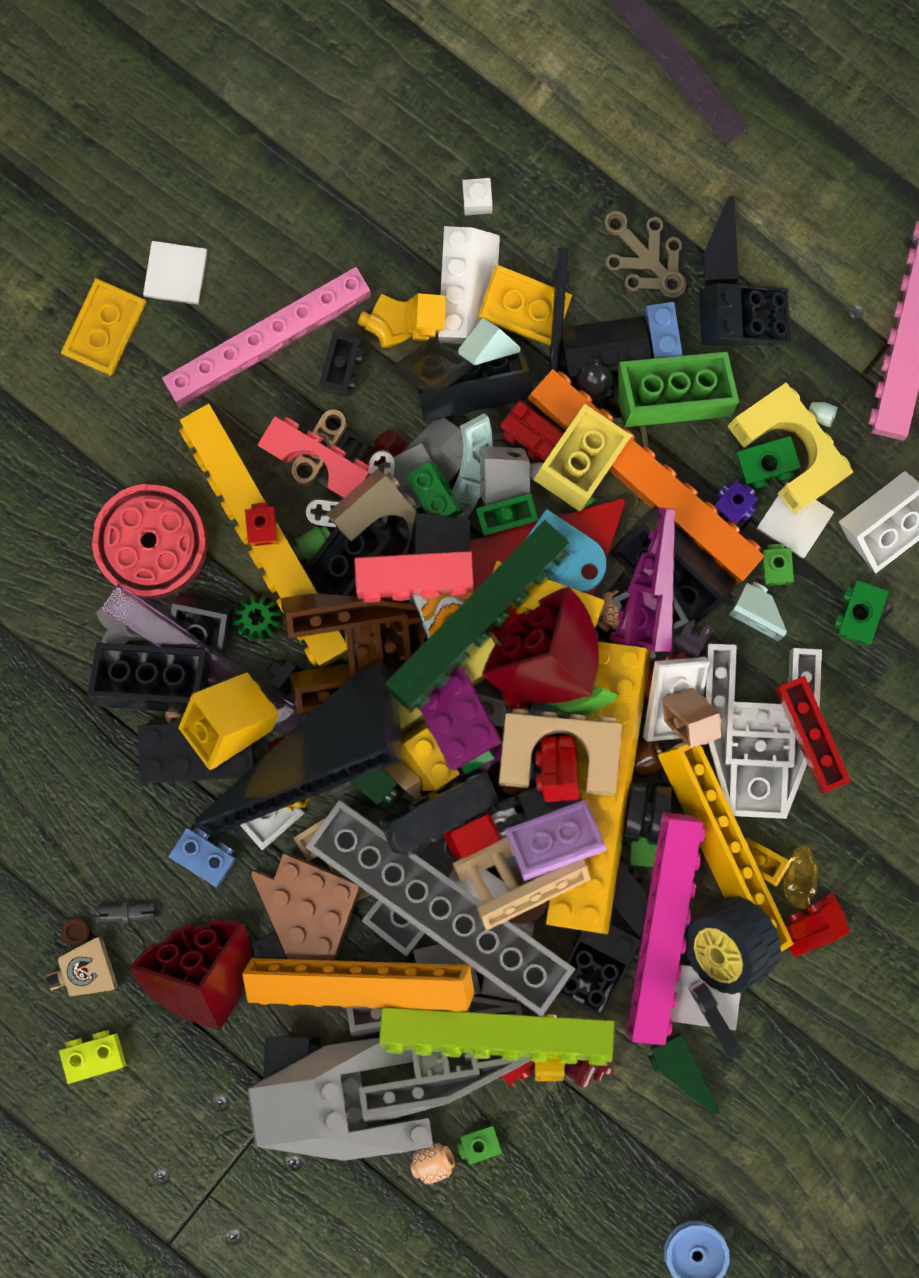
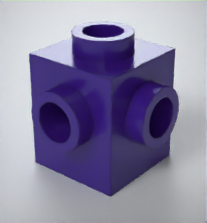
M735 481L731 487L726 484L716 495L719 501L714 506L718 509V515L724 521L729 520L737 525L741 519L746 522L756 511L753 505L758 498L754 496L755 491L746 483L740 484Z

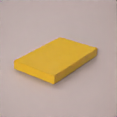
M495 265L477 318H485L498 327L550 347L555 287ZM565 292L564 318L572 298V294Z
M95 278L61 354L113 377L147 301Z

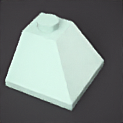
M753 582L752 585L746 583L729 615L776 641L781 640L787 631L773 597L767 594L768 589L756 582Z

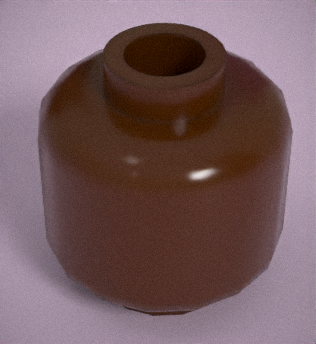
M644 738L638 741L633 774L636 773L641 778H647L664 769L658 754L666 750L660 741L647 742Z

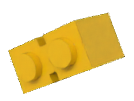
M418 293L406 301L404 335H412V339L416 341H428L429 337H435L437 333L444 330L446 296Z

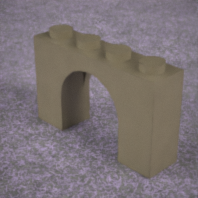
M377 469L326 514L350 541L380 517L387 515L403 517L409 532L407 544L399 555L403 556L408 553L415 513H417L414 508L417 504L407 493L402 495L398 491L397 487L400 484L390 472L385 475Z

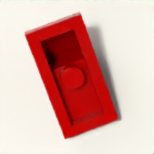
M490 813L468 822V824L461 828L451 829L444 833V839L455 860L461 857L466 858L502 839Z

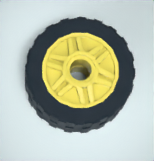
M741 897L725 898L696 917L689 924L685 933L686 954L692 964V968L708 986L724 994H736L745 991L774 970V967L779 963L781 942L777 934L778 931L770 917L758 905L753 904L752 901L742 899Z

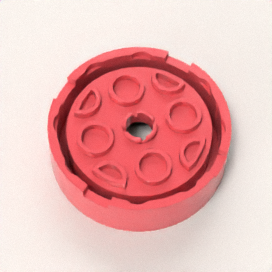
M140 484L120 491L103 506L94 524L92 549L96 563L104 576L120 590L138 598L161 599L182 591L198 576L207 556L208 537L200 514L182 494L166 486ZM146 533L156 535L157 541L154 547L145 548L141 544V539Z

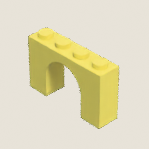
M784 383L735 417L728 425V428L743 448L772 430L790 431L803 441L808 451L806 471L778 492V495L794 516L853 473L848 459L838 452L832 438L823 432L817 424L814 414L804 407L800 401L799 394L796 390L790 388L787 383Z

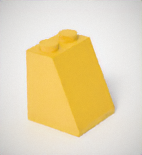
M247 672L193 693L178 728L207 768L212 770L271 732L279 713L274 704L261 691L258 683Z
M425 719L401 734L402 761L421 778L420 791L437 790L460 775L459 768L454 771L450 770Z

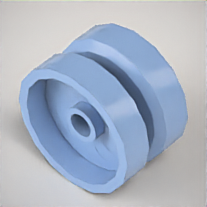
M688 1220L677 1225L668 1234L664 1244V1259L674 1278H722L729 1265V1249L720 1232L711 1224L701 1220ZM694 1251L701 1252L702 1256L700 1258L695 1257L694 1260L692 1259Z

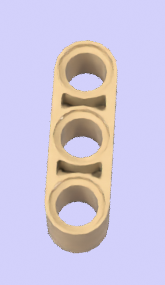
M329 410L322 415L313 430V433L323 438L322 442L329 449L332 444L337 447L346 432L347 423L344 415L340 411ZM329 419H339L341 421L340 428L335 431L326 428ZM302 455L295 460L292 466V474L299 485L310 486L319 478L318 475L325 466V463L319 456ZM310 466L313 469L312 475L309 478H300L298 476L300 467Z

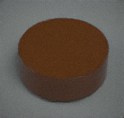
M80 918L67 920L61 928L62 940L72 947L85 944L90 937L89 925Z

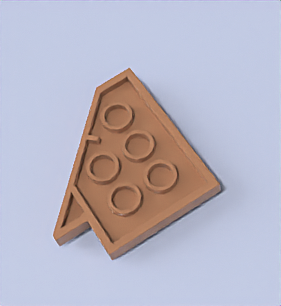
M287 852L282 855L275 877L259 870L252 871V878L287 958L293 960L336 961L361 887L347 877Z

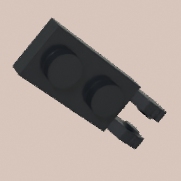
M537 787L519 793L518 796L504 800L497 806L501 812L522 805L524 813L510 816L504 820L505 826L509 828L582 801V797L579 793L578 800L564 801L561 799V801L546 802L543 791H538Z

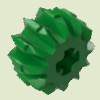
M253 594L250 595L252 604L248 605L244 599L240 601L241 605L245 608L244 611L235 609L234 613L242 616V618L236 619L234 625H244L238 632L241 636L250 630L248 635L249 641L253 642L256 633H258L260 642H264V632L274 637L275 633L270 627L280 628L281 624L273 620V618L280 617L281 612H270L277 605L275 601H271L266 605L267 597L262 595L259 603H257L256 596ZM260 611L261 616L265 619L263 623L259 621V625H254L251 616L253 613L257 615L256 612Z

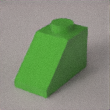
M594 685L592 696L563 703H550L548 705L556 707L554 713L569 719L572 714L587 716L615 701L617 694Z

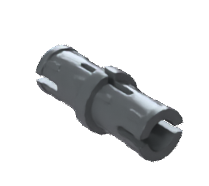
M122 902V905H97L96 914H109L99 915L97 923L123 922V924H130V921H155V912H143L154 911L155 904L151 902L129 905V902Z

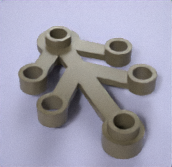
M619 211L610 212L605 219L604 226L606 231L611 235H618L639 258L620 257L617 254H611L606 259L607 270L610 272H618L620 269L651 270L658 278H640L636 274H630L625 279L624 286L626 290L637 292L639 289H658L668 298L681 296L686 289V279L683 274L678 272L679 253L682 248L681 240L677 237H671L666 241L665 250L669 254L668 267L666 269L659 262L660 233L663 229L662 220L658 217H652L647 221L646 230L649 233L647 249L626 227V216ZM616 220L620 222L621 226L618 229H613L610 223ZM652 222H657L660 228L654 231L649 225ZM676 242L679 248L673 251L669 248L668 244ZM616 259L619 261V266L611 267L609 261ZM635 279L638 282V286L632 288L628 285V281ZM671 280L675 281L677 283V288H668L667 282Z

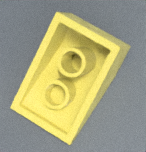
M584 404L533 480L581 511L632 435Z

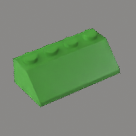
M728 352L619 363L618 402L624 427L731 417L739 403Z

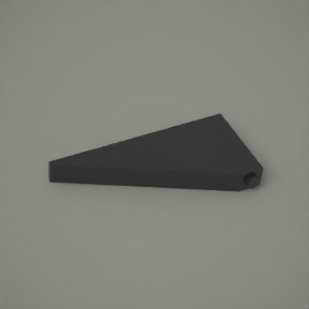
M382 662L372 664L356 672L195 819V825L209 835L214 836L401 762L399 702L385 688V683L395 673Z

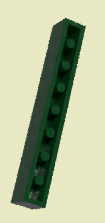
M544 520L385 683L386 691L410 713L416 708L421 710L430 701L431 697L429 694L436 687L441 689L447 684L451 678L449 674L456 666L459 669L462 668L471 658L469 653L476 646L481 648L490 639L491 635L489 632L496 625L499 628L503 626L511 616L509 612L516 605L521 607L531 595L528 592L535 585L540 587L549 578L550 573L548 571L555 564L559 567L566 561L570 555L568 553L570 542Z

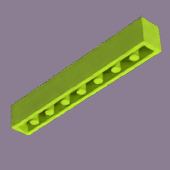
M382 1008L380 1046L381 1049H386L387 1053L401 1054L403 1050H415L417 1055H432V1052H444V1056L460 1057L461 1053L473 1054V1057L478 1059H488L490 1055H501L504 1060L514 1061L519 1060V1057H531V1061L547 1062L548 1058L560 1059V1062L565 1064H575L577 1060H587L589 1064L596 1066L612 1062L614 1021Z

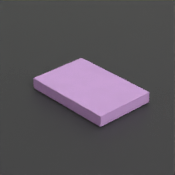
M586 799L504 829L524 881L606 851V846Z

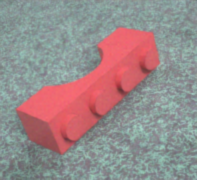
M286 416L283 421L274 417L258 443L259 447L287 464L302 455L319 456L328 469V488L344 498L371 475L368 472L370 468L368 465L358 459H355L353 463L344 458L346 452L333 444L330 449L321 444L323 438L311 431H308L305 435L297 430L300 425Z

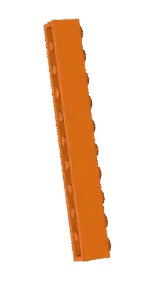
M552 369L527 398L564 432H566L584 404L611 422L614 420L606 410L596 408L591 403L592 399L583 390L577 391L571 386V380L561 371L556 372ZM622 427L621 429L632 436L608 471L651 509L654 506L658 509H675V525L736 581V584L743 582L764 557L760 552V546L753 540H746L739 534L740 529L729 520L724 521L718 515L719 511L714 505L709 502L704 503L697 497L698 492L688 483L682 484L676 478L677 474L671 467L666 464L662 466L654 459L656 455L648 447L639 446L634 441V435Z

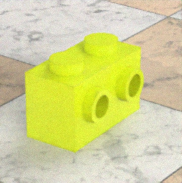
M109 1030L92 1034L93 1040L85 1043L82 1042L81 1038L65 1042L66 1048L59 1050L68 1084L127 1066L118 1033L110 1035Z

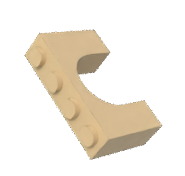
M513 709L512 714L506 713L499 785L528 788L531 755L535 746L542 738L548 735L563 733L573 735L586 749L588 755L586 793L615 796L622 724H617L616 719L599 717L598 722L587 721V716L570 715L569 719L558 718L557 713L541 712V716H530L527 710Z

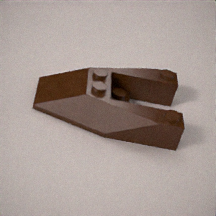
M303 594L281 598L283 622L289 639L340 630L345 632L348 664L290 673L292 698L298 714L315 711L356 672L372 664L382 662L396 673L428 640L416 604L382 598L378 602H364L363 599H358L357 596Z

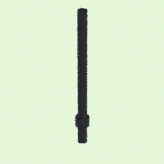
M557 248L556 270H553L552 276L555 288L549 372L552 369L556 372L560 371L566 283H569L570 271H567L568 248Z

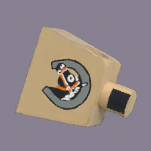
M103 937L95 938L59 957L58 963L61 970L46 974L51 991L66 986L69 996L104 992L119 988Z

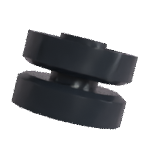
M632 779L623 841L638 842L641 839L643 827L647 826V843L657 845L662 813H671V785L656 783L649 800L647 782Z

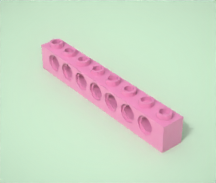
M357 267L162 377L180 408L370 299V289Z

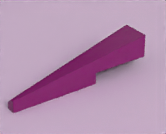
M659 508L658 512L661 514L656 529L650 531L648 536L651 539L647 552L642 553L627 591L630 594L625 609L619 611L618 618L621 620L616 632L611 633L609 641L626 646L647 648L655 652H672L675 509Z

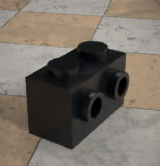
M333 331L319 383L322 392L348 398L349 391H355L358 375H354L357 364H362L365 349L361 348L360 338Z

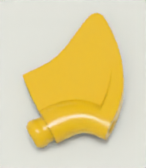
M381 294L372 314L361 312L357 322L359 326L366 327L365 330L378 337L381 348L399 345L412 337V335H404L406 302L396 301L384 294Z

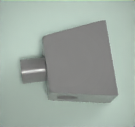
M480 446V495L485 506L530 494V480L535 478L544 463H530L525 450L522 448Z

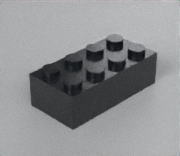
M180 724L137 726L140 783L143 784L240 779L255 765L254 743L216 768L209 770L179 730Z

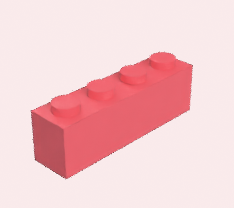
M471 552L355 558L357 598L363 599L364 602H378L382 597H392V600L404 601L410 599V596L421 595L422 599H435L439 597V594H450L451 597L459 598L473 592Z

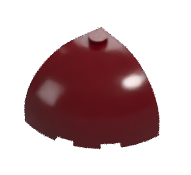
M568 586L538 601L540 605L528 615L525 612L520 614L507 628L510 633L501 645L495 644L482 672V675L494 686L514 697L537 703H563L592 696L599 663L597 635L587 608L578 595Z
M211 920L210 924L198 927L190 924L170 932L171 937L158 945L155 942L151 944L130 966V970L139 985L159 1004L189 1021L220 1030L243 992L245 986L243 972L251 956L250 940L244 923L228 920Z

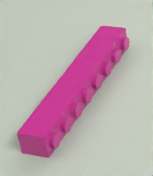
M662 813L626 1034L632 1042L665 1045L667 1036H670L672 1032L670 1014L671 1009L675 1008L677 1002V994L674 991L676 981H679L681 978L680 955L684 954L686 949L684 931L685 926H689L691 911L688 908L690 898H693L695 895L694 872L700 866L699 842L702 843L705 836V827L696 816Z

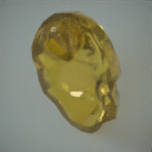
M801 845L795 848L792 856L788 859L791 863L786 870V876L783 880L786 900L796 909L807 908L817 891L818 866L814 861L810 847Z

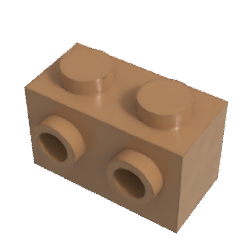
M693 688L662 698L664 722L690 748L705 745L710 741L721 738L720 726L723 724V720L719 710L714 709L707 702L706 698Z

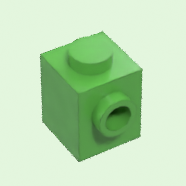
M784 544L767 545V550L761 552L764 555L761 560L763 586L792 584L794 576L791 548H784Z
M493 1124L461 1134L462 1142L457 1143L462 1160L467 1158L469 1165L502 1154Z

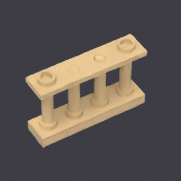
M507 837L466 858L461 857L453 863L459 881L469 878L483 905L477 907L486 931L590 880L587 865L582 859L549 873L535 877V880L519 886L506 862V859L514 856ZM493 865L496 866L509 890L508 893L498 898L492 897L479 873Z

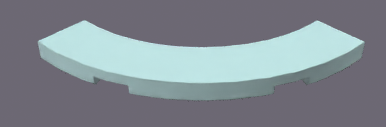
M484 413L460 426L463 439V457L460 472L452 491L464 512L455 518L467 519L481 497L479 447H493L489 417Z

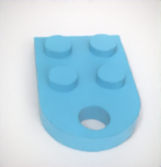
M546 509L530 534L546 520L570 542L569 557L561 566L558 567L555 564L548 571L550 573L548 580L567 587L569 586L583 593L591 591L599 585L605 575L606 557L602 548L594 540ZM587 565L594 566L598 571V575L592 580L585 579L581 574L583 567Z

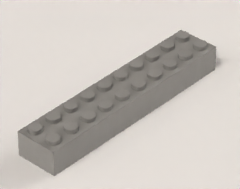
M340 800L306 846L308 850L541 1017L575 970L570 964L508 920L486 931L477 907L483 905L479 899L415 853L405 856L404 854L392 852L384 832Z

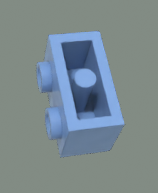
M195 827L194 830L186 828L170 853L169 858L213 886L219 887L237 859L232 856L234 850L222 842H219L218 845L213 844L208 840L210 835L198 827Z

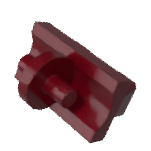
M583 1060L582 1064L579 1062L566 1064L564 1073L574 1079V1084L588 1088L592 1077L594 1080L601 1082L604 1073L612 1076L615 1070L608 1067L609 1062H606V1065L596 1066L589 1064L587 1060Z

